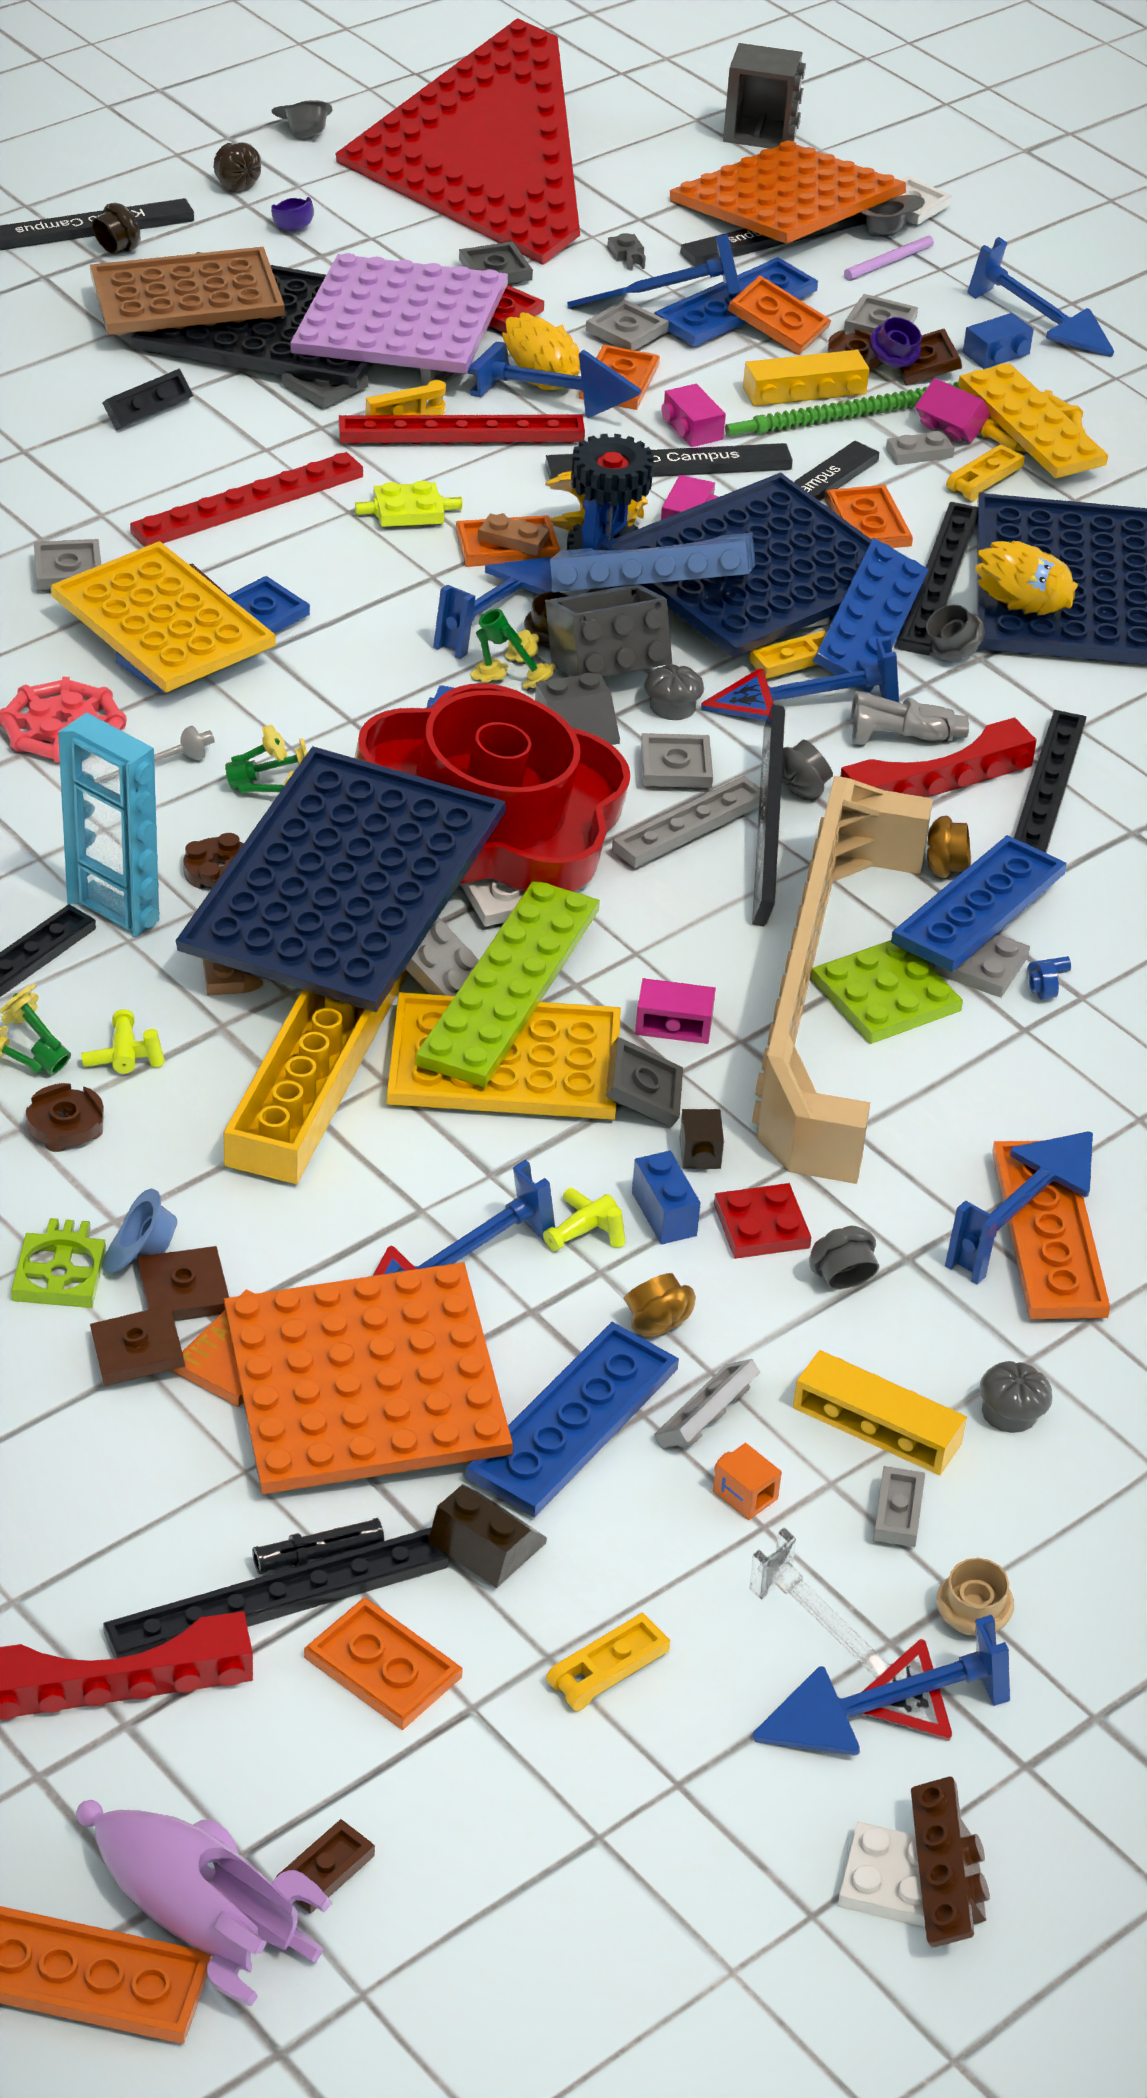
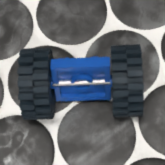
M606 433L600 434V438H596L594 435L588 437V442L581 440L579 445L574 447L571 485L572 488H576V493L579 496L585 494L583 501L585 516L582 526L577 523L573 526V530L569 531L566 550L585 548L601 550L602 543L638 529L634 524L630 527L628 526L627 514L628 505L631 504V500L633 499L635 502L642 500V496L646 497L652 487L654 455H651L652 450L649 447L645 448V443L642 441L635 443L634 438L630 436L626 439L621 438V434H614V437H608Z

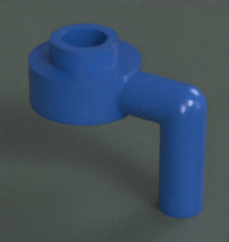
M1069 956L1029 963L1027 970L1031 992L1037 993L1041 1000L1056 998L1059 992L1057 972L1071 970Z

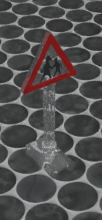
M785 1527L778 1532L776 1552L767 1557L758 1549L753 1554L749 1589L761 1600L776 1587L784 1594L789 1593L875 1677V1680L862 1692L934 1669L924 1639H919L894 1663H887L803 1580V1575L793 1566L796 1538ZM940 1689L858 1714L945 1741H950L952 1738V1730Z

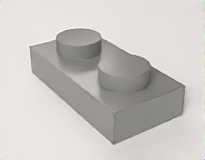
M930 431L918 435H901L900 437L888 438L886 443V450L896 465L953 458L955 448L944 431Z
M883 1466L873 1541L910 1547L916 1546L925 1479L924 1472Z

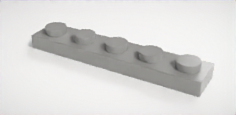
M742 776L614 838L612 851L633 868H636L758 808L760 787L747 777Z

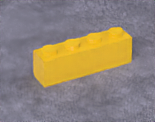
M858 350L746 361L743 389L753 406L863 395L867 393L870 368Z
M822 1350L816 1353L796 1381L794 1409L939 1476L962 1445L967 1416Z

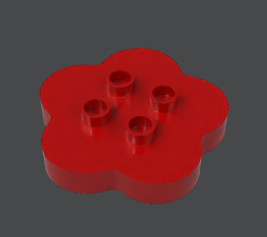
M486 683L467 684L453 688L443 694L430 708H398L373 716L364 723L359 732L354 757L505 801L506 813L460 883L495 879L521 891H526L532 881L548 883L569 891H575L586 885L593 878L597 870L606 832L616 825L621 816L630 782V769L627 761L610 743L591 733L572 728L555 711L517 690Z

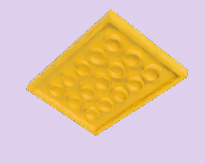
M160 541L51 585V596L165 693L276 646V635Z
M399 992L387 1089V1104L615 1120L616 1102L606 1097L610 1047L620 1035L621 1007L540 1002L486 1087H481L415 1065L416 1053L455 996Z

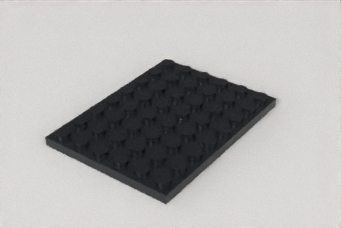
M275 265L270 266L284 303L285 316H277L268 320L262 318L249 319L241 323L232 321L221 322L212 326L193 325L183 329L165 328L154 332L137 331L131 336L132 348L142 349L148 353H164L176 358L196 359L203 363L213 362L224 364L231 368L251 369L258 373L268 372L279 375L288 373L300 379L311 381L319 379L329 381V384L349 385L350 388L355 389L358 388L362 378L374 364L371 362L291 353V341L326 274Z

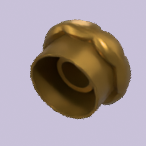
M947 815L937 818L932 823L928 832L927 845L929 848L927 849V861L931 871L937 877L947 878L951 872H963L971 866L969 828L967 823L952 822V819Z
M666 1273L638 1285L628 1292L623 1299L634 1315L631 1322L632 1329L638 1335L649 1338L664 1335L671 1328H677L684 1320L688 1319L694 1310L696 1295L690 1286L683 1285L681 1287L673 1273Z

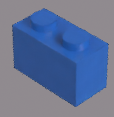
M1013 313L966 327L963 353L983 369L1029 355L1034 329Z
M671 1150L635 1158L632 1194L660 1244L697 1236L701 1202Z

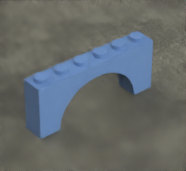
M753 533L722 535L705 541L645 549L604 551L585 548L564 550L558 552L550 559L553 592L749 574L756 565Z

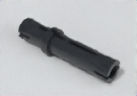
M373 1518V1520L302 1537L299 1533L289 1535L286 1541L253 1547V1561L256 1571L260 1575L267 1571L292 1565L295 1567L307 1564L309 1561L384 1541V1532L380 1520Z

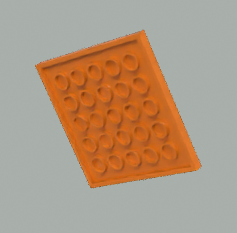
M783 141L777 147L761 150L760 154L744 157L740 162L733 165H724L718 171L702 174L701 178L683 182L681 186L669 191L670 201L787 244L906 193V182L895 179L890 174L875 172L873 168H863L855 165L852 161L837 159L832 154H823L817 152L814 148L796 145L794 141Z
M465 1262L224 1298L225 1313L261 1494L513 1454V1443Z

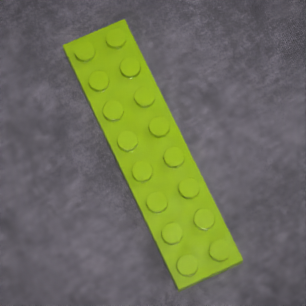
M532 881L416 1053L415 1065L486 1087L599 912L600 900L548 883Z

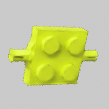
M416 481L413 484L387 482L383 485H374L373 501L355 502L356 515L374 514L380 519L381 527L444 524V510H462L463 508L461 496L443 498L438 492L436 482L430 483L428 481Z

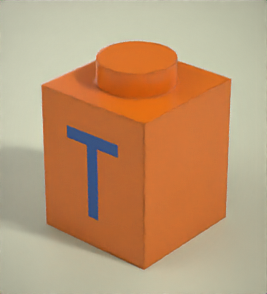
M744 1443L733 1452L724 1453L716 1462L713 1492L746 1519H752L778 1500L782 1471L747 1443Z

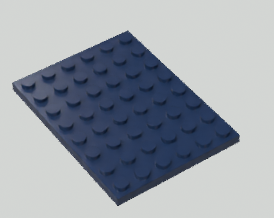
M780 472L602 543L601 550L665 547L705 541L722 535L753 533L756 565L749 574L639 584L666 598L667 606L670 610L734 659L834 615L872 540Z
M979 493L977 500V553L979 550L992 548L990 546L991 543L997 541L1009 543L1019 541L1030 546H1036L1043 552L1051 554L1064 562L1072 573L1073 581L1078 583V586L1075 590V599L1070 609L1062 608L1054 613L1050 612L1037 616V612L1024 614V609L1009 610L1007 604L997 601L979 586L978 580L981 577L977 574V615L982 619L985 629L984 639L977 649L1010 651L1020 654H1042L1053 657H1075L1085 660L1097 659L1116 661L1118 663L1147 664V508ZM977 556V565L983 563V561Z
M312 746L175 940L177 951L377 1012L506 813L505 801Z

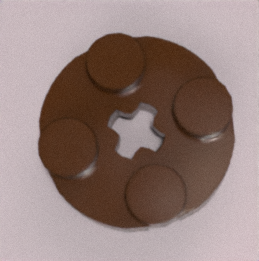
M855 329L854 334L845 335L846 330L834 333L828 340V353L858 350L870 369L877 368L883 364L877 360L870 348V336L872 333L870 331Z
M223 833L219 837L188 843L185 847L183 859L186 880L198 889H200V884L209 886L212 889L244 844L240 842L239 836L234 833Z
M59 1083L44 1087L32 1096V1104L26 1108V1124L30 1134L38 1141L45 1143V1147L52 1152H61L67 1147L84 1144L91 1139H97L103 1133V1102L96 1092L84 1086L83 1091L71 1089V1084ZM65 1113L69 1117H59V1114Z

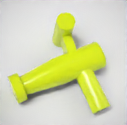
M127 1009L117 1010L112 1016V1025L115 1028L112 1048L81 1053L83 1067L113 1063L114 1070L121 1074H127L134 1070L135 1058L148 1057L152 1067H160L165 1063L157 1030L148 1029L143 1032L144 1041H135L132 1029L134 1026V1014Z
M568 1188L564 1192L563 1200L578 1211L556 1228L550 1227L543 1232L547 1246L553 1251L563 1248L564 1242L581 1236L596 1227L609 1233L611 1246L618 1248L626 1243L622 1210L618 1208L616 1201L610 1195L605 1194L592 1202L574 1188Z

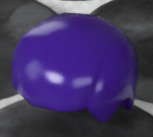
M307 197L306 200L289 198L277 205H272L271 213L273 221L279 228L284 231H298L311 223L314 216V207L310 197Z

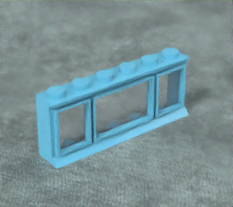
M86 712L58 731L67 904H82L125 929L132 931V937L136 938L148 928L153 927L159 921L160 914L154 748Z

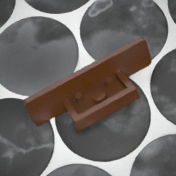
M952 1776L911 1788L926 1939L932 1948L973 1937V1924L986 1921L984 1902L990 1899L988 1884L984 1875L980 1872L979 1862L985 1861L984 1848L977 1834L972 1835L961 1819L957 1783Z

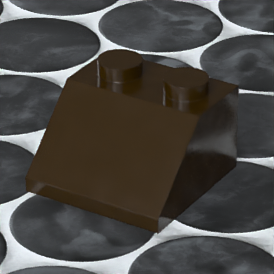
M462 1484L437 1506L428 1542L497 1588L543 1547L548 1537L482 1493Z

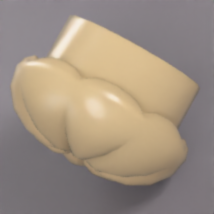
M979 1557L965 1559L956 1564L950 1572V1576L941 1583L937 1591V1606L943 1620L953 1629L963 1634L976 1635L975 1620L992 1615L995 1620V1631L998 1632L1009 1622L1014 1612V1599L1009 1589L1010 1583L1006 1572L995 1562Z

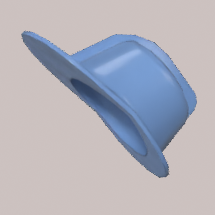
M153 1188L145 1190L133 1202L123 1225L104 1256L103 1269L109 1274L116 1273L126 1267L133 1259L137 1260V1257L166 1252L178 1223L176 1216L161 1205L159 1191Z

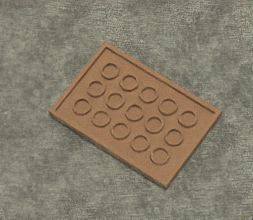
M264 246L90 264V275L107 335H125L128 332L137 331L154 332L165 328L183 329L193 325L212 326L217 323L230 321L241 323L249 319L262 318L268 320L277 316H285L284 303Z

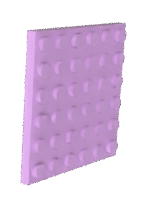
M351 253L337 254L291 341V353L467 374L507 287L508 274L498 273L496 270L491 269L481 271L472 270L465 266L446 267L437 263L420 264L413 263L410 260H385L377 256L367 258Z

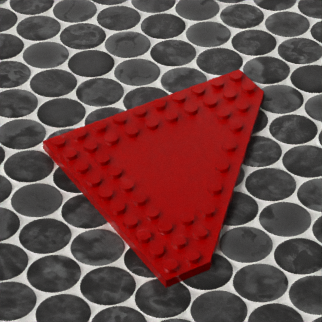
M519 18L515 19L335 153L337 163L498 243L513 241L522 255L542 265L580 236L558 36Z

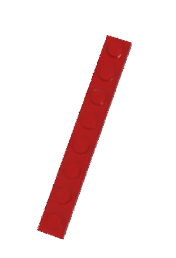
M582 414L339 415L338 419L340 443L390 444L392 442H409L412 444L423 442H440L443 444L453 442H471L474 444L483 442H502L505 444L532 442L539 444L543 442L573 443L585 440Z
M348 452L338 453L332 457L317 462H310L305 466L290 471H283L280 474L259 479L238 488L228 489L226 492L204 497L198 501L177 506L156 515L146 516L143 519L130 523V533L144 547L159 541L164 544L362 478L363 466Z

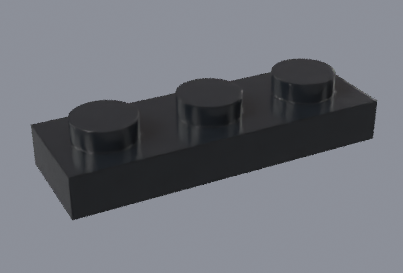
M179 368L103 401L102 404L115 429L118 430L189 400L194 395Z

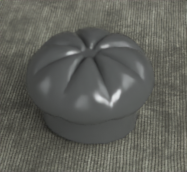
M952 604L936 610L926 623V630L932 643L931 651L936 657L945 661H960L965 657L971 656L975 653L978 646L981 645L985 636L982 619L978 615L968 612L961 605Z
M674 664L654 669L649 673L644 684L645 692L650 696L651 710L657 716L667 720H682L692 716L696 711V701L704 692L703 680L696 672L687 666L679 667Z
M805 739L801 740L793 748L784 747L782 783L789 785V790L801 798L816 799L820 797L824 792V784L833 777L832 769L826 759L815 746Z
M854 1225L846 1226L842 1229H834L827 1233L825 1237H821L813 1245L809 1256L810 1269L814 1274L823 1277L827 1286L831 1289H845L859 1285L873 1277L879 1270V1263L874 1255L876 1239L870 1231Z
M1013 1361L1001 1362L989 1368L981 1378L980 1392L983 1399L981 1410L984 1419L991 1426L1001 1431L1015 1433L1028 1430L1051 1407V1385L1048 1379L1030 1364L1024 1362L1015 1363Z

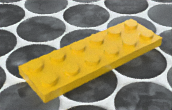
M1010 363L999 364L995 367L959 375L958 386L963 391L983 399L991 414L990 417L1055 479L1107 465L1108 454Z

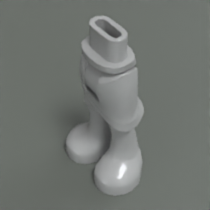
M856 691L854 693L851 708V724H854L852 743L855 745L866 744L872 733L880 730L893 731L904 736H914L928 741L945 739L952 741L953 736L968 737V716L955 715L952 709L921 704L913 698L905 699L902 704L875 696L869 692Z

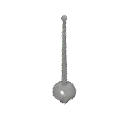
M189 726L181 734L180 745L155 754L154 762L180 752H184L189 758L194 760L205 758L204 747L215 743L214 736L210 730L199 734L194 726ZM119 769L95 778V782L119 775Z

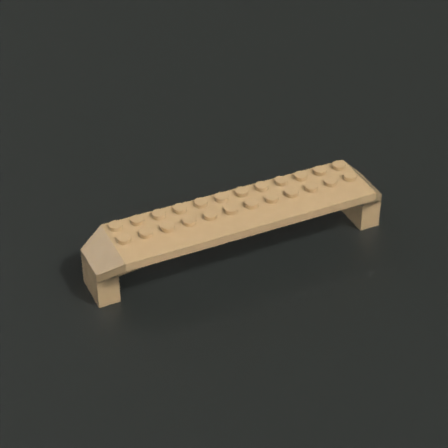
M834 776L825 817L820 819L818 838L815 839L813 860H810L807 876L809 883L805 882L802 895L803 905H800L796 922V927L798 928L793 930L792 952L788 951L785 967V973L787 974L783 975L779 992L781 999H777L773 1018L775 1023H771L767 1044L769 1048L765 1047L761 1068V1070H764V1073H759L755 1095L758 1098H762V1101L755 1102L752 1123L759 1124L757 1140L788 1172L854 1184L858 1182L871 1102L817 1093L795 1048V1041L832 882L870 867L921 875L933 798L885 791L849 778Z

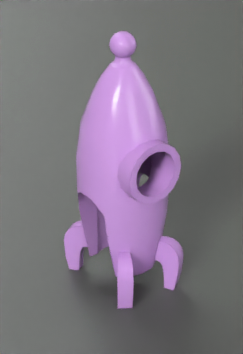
M94 1800L83 1801L78 1806L76 1811L78 1822L86 1827H95L96 1841L102 1858L123 1893L148 1918L194 1948L213 1956L208 1964L207 1974L212 1984L221 1993L242 2004L253 2005L258 1995L238 1977V1973L241 1969L251 1973V1953L261 1954L267 1943L286 1950L289 1945L309 1960L317 1963L324 1948L296 1928L298 1912L292 1903L302 1900L323 1912L332 1903L320 1887L303 1873L296 1870H287L279 1874L271 1883L250 1862L239 1855L236 1843L229 1832L222 1825L210 1819L200 1820L192 1825L174 1816L141 1810H115L103 1813L102 1806ZM213 1862L215 1870H213L207 1864Z

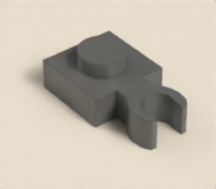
M623 233L619 236L608 237L607 248L617 262L626 261V267L631 271L633 270V264H639L642 269H645L646 256L644 255V246L635 234Z

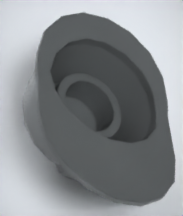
M309 100L293 105L274 107L271 111L273 115L288 120L290 131L295 137L306 139L321 133L325 129L326 118L333 109L327 102Z
M917 195L897 196L861 211L860 213L866 216L869 236H890L896 234L905 225L908 213L923 207L925 200Z

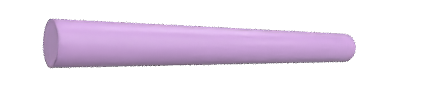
M926 236L846 269L844 271L845 278L847 280L854 279L932 247L934 241L931 236Z

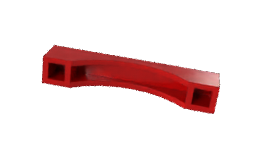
M1014 717L986 725L982 734L972 744L946 757L920 762H887L868 759L841 767L840 777L849 778L885 791L928 798L1032 767L1037 739Z
M241 1611L201 1617L188 1629L168 1642L145 1652L117 1659L92 1661L65 1659L38 1652L22 1644L0 1647V1719L8 1720L17 1716L43 1712L54 1713L63 1709L100 1706L109 1702L146 1699L156 1695L176 1692L186 1693L196 1689L222 1685L233 1686L242 1682L253 1681V1651L245 1613Z

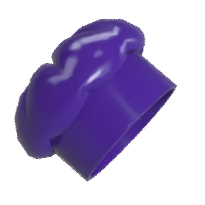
M892 317L872 331L870 348L877 360L889 367H909L920 356L922 335L918 327L909 320L901 317Z

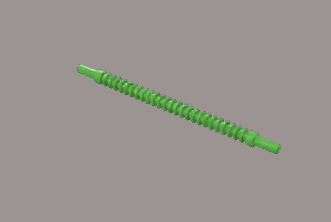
M954 382L952 386L961 389L958 386V382ZM924 387L922 390L916 388L915 391L910 389L907 393L905 391H901L899 394L893 392L892 395L886 393L884 397L877 395L876 399L870 396L868 400L865 397L861 398L860 401L858 399H854L853 402L846 400L845 404L842 401H839L837 405L835 403H830L829 406L823 404L821 408L818 405L814 406L813 409L811 407H807L806 410L799 408L798 412L792 409L790 414L788 411H783L782 415L779 412H776L774 416L771 413H768L767 416L763 414L756 415L752 420L726 424L725 433L727 436L748 432L763 434L768 430L773 432L775 428L780 431L783 429V426L785 429H790L791 425L797 428L799 424L802 427L806 426L807 423L809 425H813L814 422L821 424L822 420L827 423L830 421V418L833 421H837L838 417L844 420L846 416L850 419L854 415L856 417H860L861 414L867 416L869 412L874 415L877 413V410L879 413H883L885 410L887 412H891L892 409L897 411L900 407L907 409L908 405L914 408L928 387Z

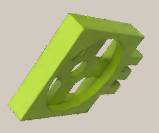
M58 1218L49 1219L46 1234L26 1233L11 1289L12 1301L93 1308L106 1252L105 1239L89 1238L90 1221H81L79 1232H75V1221L66 1219L63 1230H59ZM37 1251L55 1252L54 1259L48 1263L30 1262L32 1254ZM72 1254L89 1255L93 1261V1266H74L70 1262ZM57 1267H62L67 1270V1272L61 1276H56L51 1273V1271ZM27 1277L44 1279L47 1283V1288L35 1285ZM73 1281L82 1282L75 1287L64 1289V1286L71 1284Z

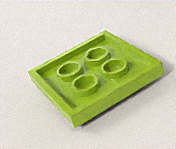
M891 940L811 969L810 979L870 1044L962 1010L963 999L923 958L892 944Z

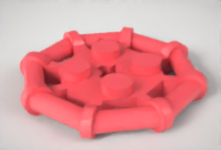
M65 676L59 681L31 687L25 684L19 687L17 690L18 694L7 707L0 709V726L4 727L10 739V747L16 752L26 751L54 759V763H60L58 731L86 712L119 730L124 729L127 722L126 715L119 710L113 700V692L107 687L97 688L72 681L70 677ZM25 706L30 709L27 713H20ZM103 709L106 715H97L96 712ZM20 729H27L28 732H23ZM42 740L49 741L51 744L42 742Z

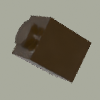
M682 1109L679 1138L683 1169H721L724 1146L721 1110Z

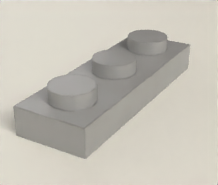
M753 1359L726 1364L654 1434L661 1448L677 1445L685 1448L697 1442L702 1437L701 1430L707 1424L720 1419L726 1413L725 1407L732 1400L738 1399L749 1391V1383L760 1373Z

